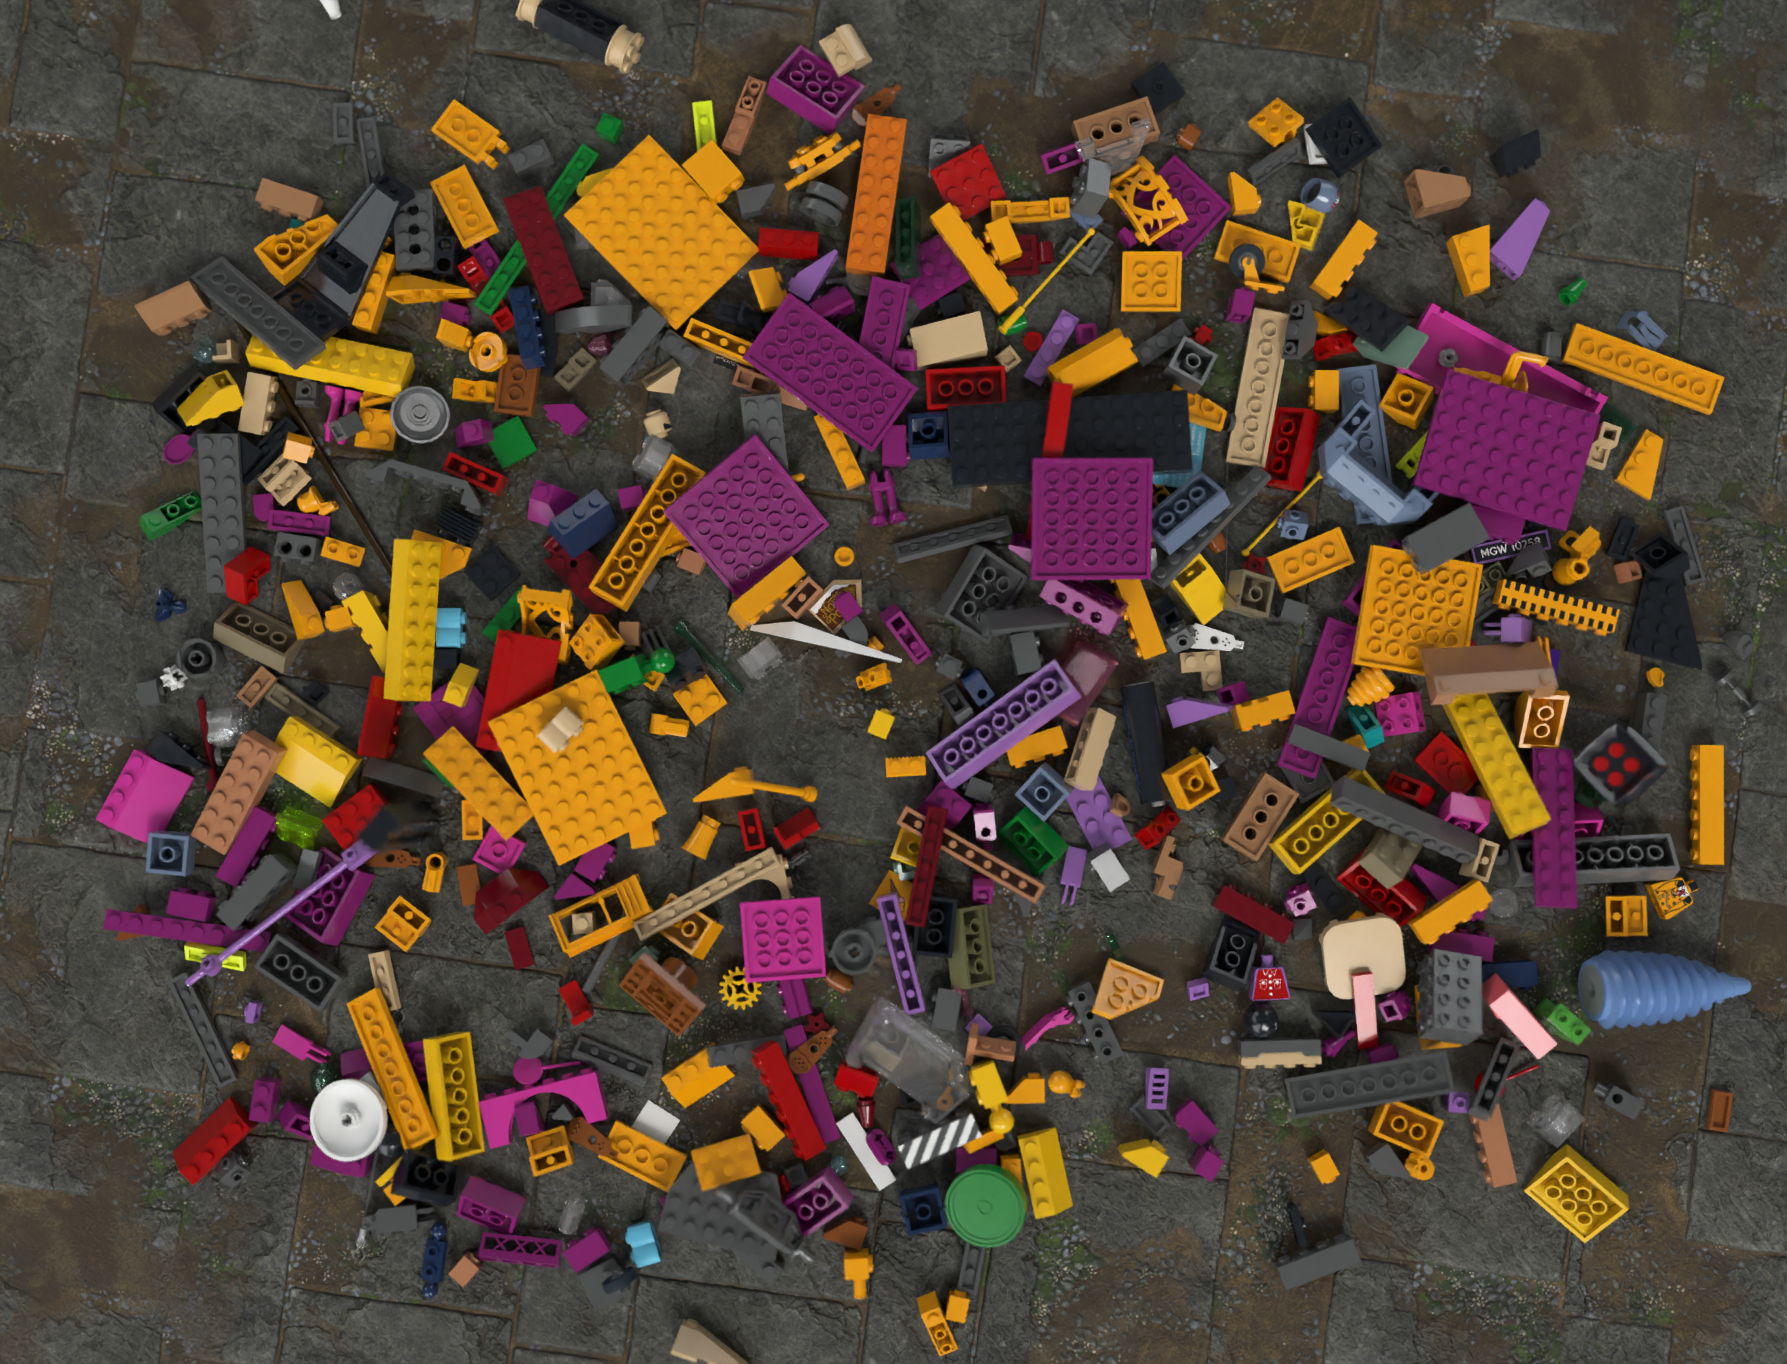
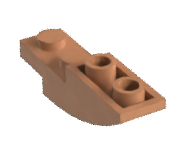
M748 76L735 107L734 117L722 143V150L741 155L757 118L767 82Z
M738 365L732 382L733 385L752 393L781 390L783 404L807 411V405L769 377Z

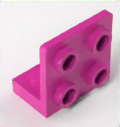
M1420 691L1393 695L1375 702L1378 722L1382 726L1384 737L1426 730Z

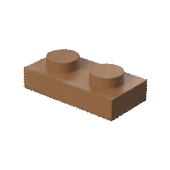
M261 665L236 696L247 706L254 708L279 678L265 666Z

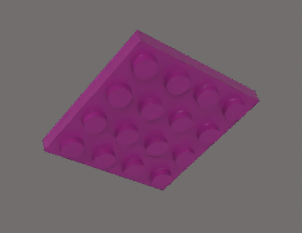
M1174 155L1157 175H1161L1170 187L1167 192L1172 194L1173 199L1177 198L1188 221L1183 224L1180 223L1152 243L1161 251H1182L1183 261L1232 207ZM1156 189L1153 191L1141 190L1134 197L1133 205L1153 211V198L1158 191ZM1162 200L1157 202L1158 211H1160L1159 205L1163 206L1165 204ZM1122 210V211H1121V214H1122L1128 221H1130V220L1128 219V217L1125 215V213L1123 212V210ZM1135 215V216H1136V218H1137V219H1138V221H1139V220H1140V218H1141V217H1140V216H1137V215ZM1174 217L1168 219H1161L1162 226L1170 220H1172ZM1153 219L1152 229L1150 224L1146 223L1144 225L1148 235L1159 228L1157 219Z

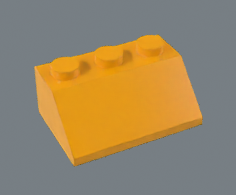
M713 1042L707 1047L715 1046L716 1044ZM707 1047L665 1073L661 1078L672 1096L684 1108H687L735 1076L729 1065L709 1067Z

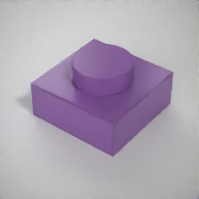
M1206 977L1187 982L1190 1001L1209 996V986Z
M254 1000L246 1005L244 1016H246L245 1022L255 1023L260 1020L263 1001Z
M977 1013L965 1026V1029L970 1031L971 1023L979 1024L978 1035L985 1036L993 1026Z

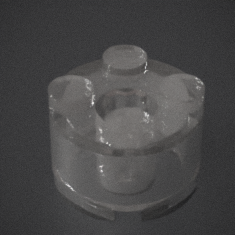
M240 706L215 708L212 712H208L206 715L209 729L207 733L208 742L210 744L213 743L218 748L237 746L242 734L250 731L249 719L242 713L245 710Z

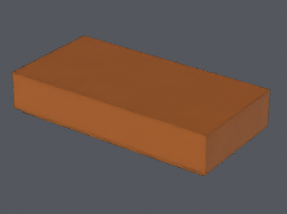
M477 863L456 867L463 906L475 904L476 892L481 889Z
M1711 1089L1706 1129L1728 1133L1734 1093Z

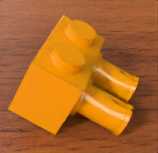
M862 1248L861 1250L845 1249V1280H853L855 1299L866 1298V1279H869V1272H873V1254H869V1248Z

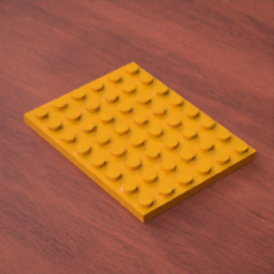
M650 135L564 214V217L651 307L668 320L670 326L675 331L759 252L758 247L716 203L714 204L711 201V198Z
M598 670L488 722L559 866L668 813L610 694L606 692ZM565 706H568L584 721L581 725L584 729L576 737L572 735L567 740L570 744L562 752L559 749L554 752L538 735Z

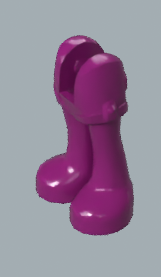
M883 469L885 482L878 483L876 471L870 472L869 490L872 491L875 515L870 518V526L872 527L888 525L882 498L883 491L886 493L890 524H897L907 520L905 512L900 511L898 508L894 488L896 483L889 469Z

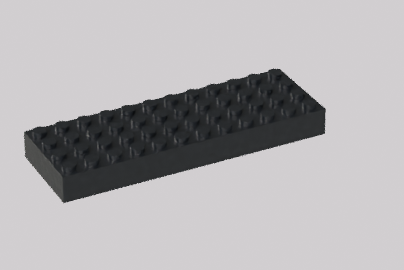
M1187 390L1071 398L1062 458H1153V475L1190 473L1193 470ZM1049 399L947 406L953 489L1031 484L1032 458H1042Z

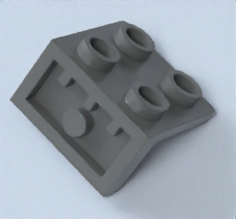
M931 133L928 177L932 178L929 171L969 150L970 136Z

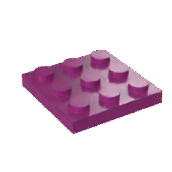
M939 234L889 264L891 270L901 283L911 285L909 295L920 310L970 280L966 270Z

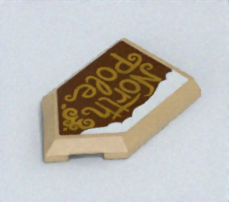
M833 580L808 608L833 635L846 624L844 618L833 605V602L836 601L834 597L843 591L845 594L849 591L862 608L861 580Z

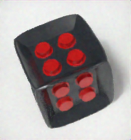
M1617 721L1604 730L1572 762L1580 775L1615 808H1624L1627 804L1631 803L1653 785L1669 768L1661 755L1639 733L1622 721Z

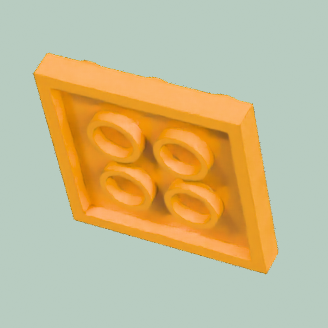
M1123 251L1121 312H1180L1182 251Z

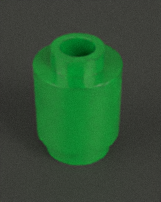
M1024 313L1008 329L1004 336L1021 332L1024 328H1027ZM1011 314L1000 317L997 327L1001 326Z

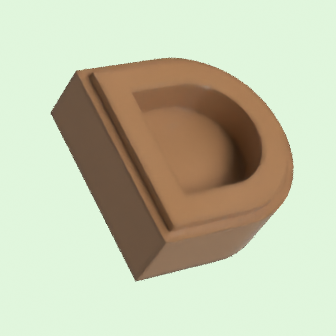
M1119 793L1114 794L1109 811L1117 817L1128 815L1131 809L1129 801Z

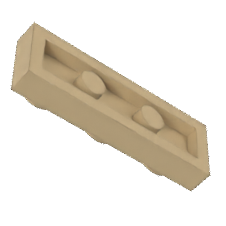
M389 950L368 954L375 988L380 987L389 1011L400 1009L401 1004Z

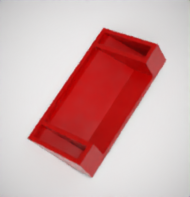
M505 628L498 630L476 747L502 752L488 722L553 690L562 641Z

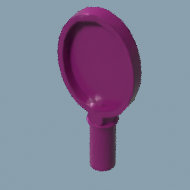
M196 430L190 436L184 434L175 436L166 444L163 456L168 463L181 464L192 456L195 449L187 444V441Z

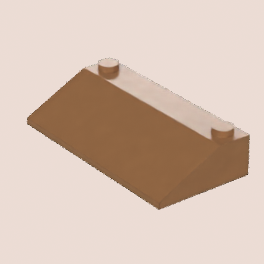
M1539 642L1420 650L1431 705L1451 704L1456 695L1529 690L1530 698L1551 697L1558 687L1554 668Z

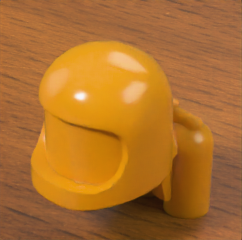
M315 486L309 487V491L300 494L297 498L299 509L307 514H312L319 510L318 514L324 516L340 508L337 501L324 502Z
M1055 1071L1048 1079L1049 1088L1053 1092L1059 1094L1069 1093L1072 1098L1080 1097L1082 1094L1080 1089L1085 1087L1083 1080L1074 1081L1072 1076L1066 1071Z
M1413 1152L1405 1160L1404 1167L1411 1177L1419 1180H1429L1433 1176L1434 1165L1423 1155Z

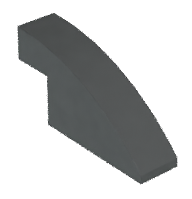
M589 306L555 312V332L571 334L581 331L600 335L631 326L632 306Z

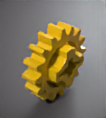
M739 966L736 967L735 972L729 969V976L726 974L722 976L725 982L721 981L719 985L723 986L719 993H724L725 995L722 1001L727 999L729 1001L727 1006L729 1007L731 1004H734L735 1010H737L738 1006L745 1010L746 1004L752 1007V1000L756 1002L759 1000L756 994H762V991L758 989V987L762 986V983L753 982V992L749 987V983H746L745 967L743 971L740 970ZM736 975L745 976L743 979L733 978ZM741 983L744 984L745 986L743 989L745 991L742 990L741 992H738V987L736 986V984L739 986L741 985ZM728 984H729L730 987H732V995H731V996H730V994H729V992H728ZM738 997H746V998H748V999L745 1000V1001H738V1000H737Z

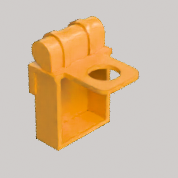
M1591 526L1581 536L1570 530L1560 539L1559 545L1570 553L1569 559L1582 558L1587 561L1596 554V551L1601 546V541L1599 540L1600 533ZM1569 537H1574L1577 540L1571 547L1567 546L1566 540Z

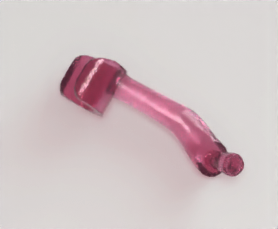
M954 987L953 990L962 994L964 1008L960 1018L966 1015L969 1017L968 1022H971L974 1009L969 1005L968 993L965 989L963 991L958 987Z

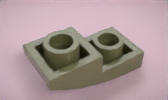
M1499 561L1482 570L1478 597L1495 587L1499 580L1509 578Z

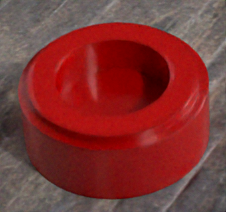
M1035 331L1028 332L1023 339V346L1029 352L1038 351L1043 343L1042 336Z

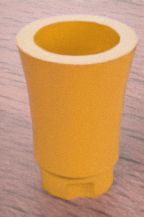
M1563 558L1554 564L1552 574L1557 583L1569 586L1577 580L1584 578L1589 573L1590 568L1585 559Z
M703 815L701 822L698 821L690 837L681 848L706 861L708 851L721 823Z

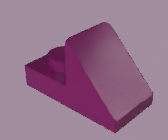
M985 874L972 875V904H992L994 887L992 878Z

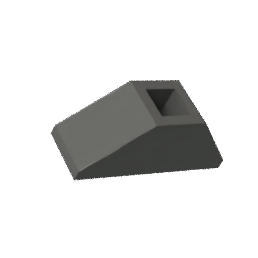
M1308 300L1291 301L1281 358L1283 360L1301 359L1315 345L1318 325L1311 303Z

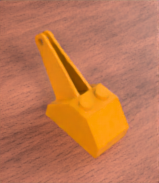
M1536 636L1535 642H1539L1551 663L1548 637L1541 638ZM1525 690L1517 697L1514 711L1515 742L1519 748L1558 749L1570 697L1567 691L1555 690L1551 697L1530 698L1529 690Z

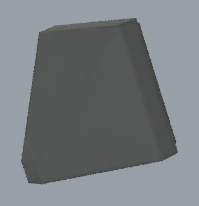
M1311 918L1291 919L1295 923L1292 928V939H1312Z

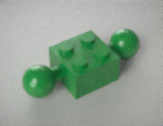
M659 648L651 654L649 660H646L645 655L641 654L601 669L598 672L606 692L613 691L615 695L631 689L630 684L632 687L648 682L647 678L653 676L651 671L658 673L671 671L675 665V656L669 649Z

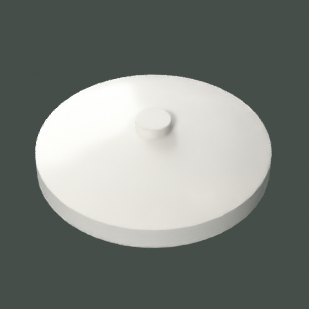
M343 1079L329 1084L318 1094L311 1108L310 1128L312 1136L318 1147L335 1160L355 1161L368 1156L379 1146L387 1128V1112L381 1096L371 1085L358 1079Z

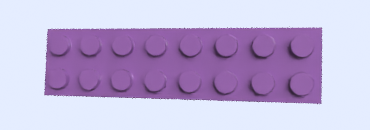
M1054 659L931 748L926 754L944 783L954 790L1082 696L1062 667Z

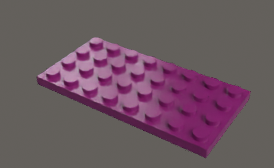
M790 293L743 356L745 361L871 453L918 389Z

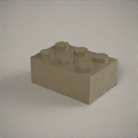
M1379 827L1358 863L1389 889L1404 878L1423 845L1410 841L1399 834L1392 833L1383 827Z

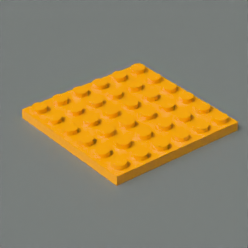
M1370 545L1351 664L1425 676L1420 656L1421 649L1470 646L1483 565L1452 559L1421 575L1420 572L1414 569L1411 556L1407 555L1404 550Z

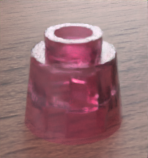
M604 334L591 338V341H588L589 352L595 356L609 355L612 352L609 335Z

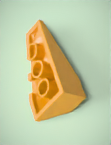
M326 214L305 222L303 226L295 229L292 227L287 229V232L267 237L254 248V251L268 271L285 286L302 272L337 228L338 224Z
M400 273V276L392 277L386 290V296L400 304L476 297V293L468 288L414 276L411 273Z

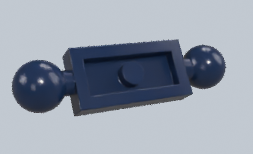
M443 1222L433 1224L431 1233L434 1238H427L421 1274V1279L427 1280V1283L422 1287V1293L426 1298L435 1297L438 1293V1286L435 1282L443 1281L448 1241L442 1240V1237L447 1233V1226Z

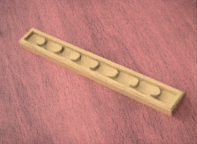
M770 847L632 924L640 940L644 941L782 864L774 848Z

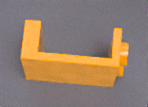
M712 139L682 164L684 171L699 184L714 204L724 202L728 194L733 190H738L742 186L743 181H745L739 169Z

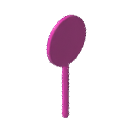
M520 1058L514 1065L513 1074L518 1082L528 1085L537 1082L542 1077L544 1069L580 1065L581 1061L543 1066L538 1058Z

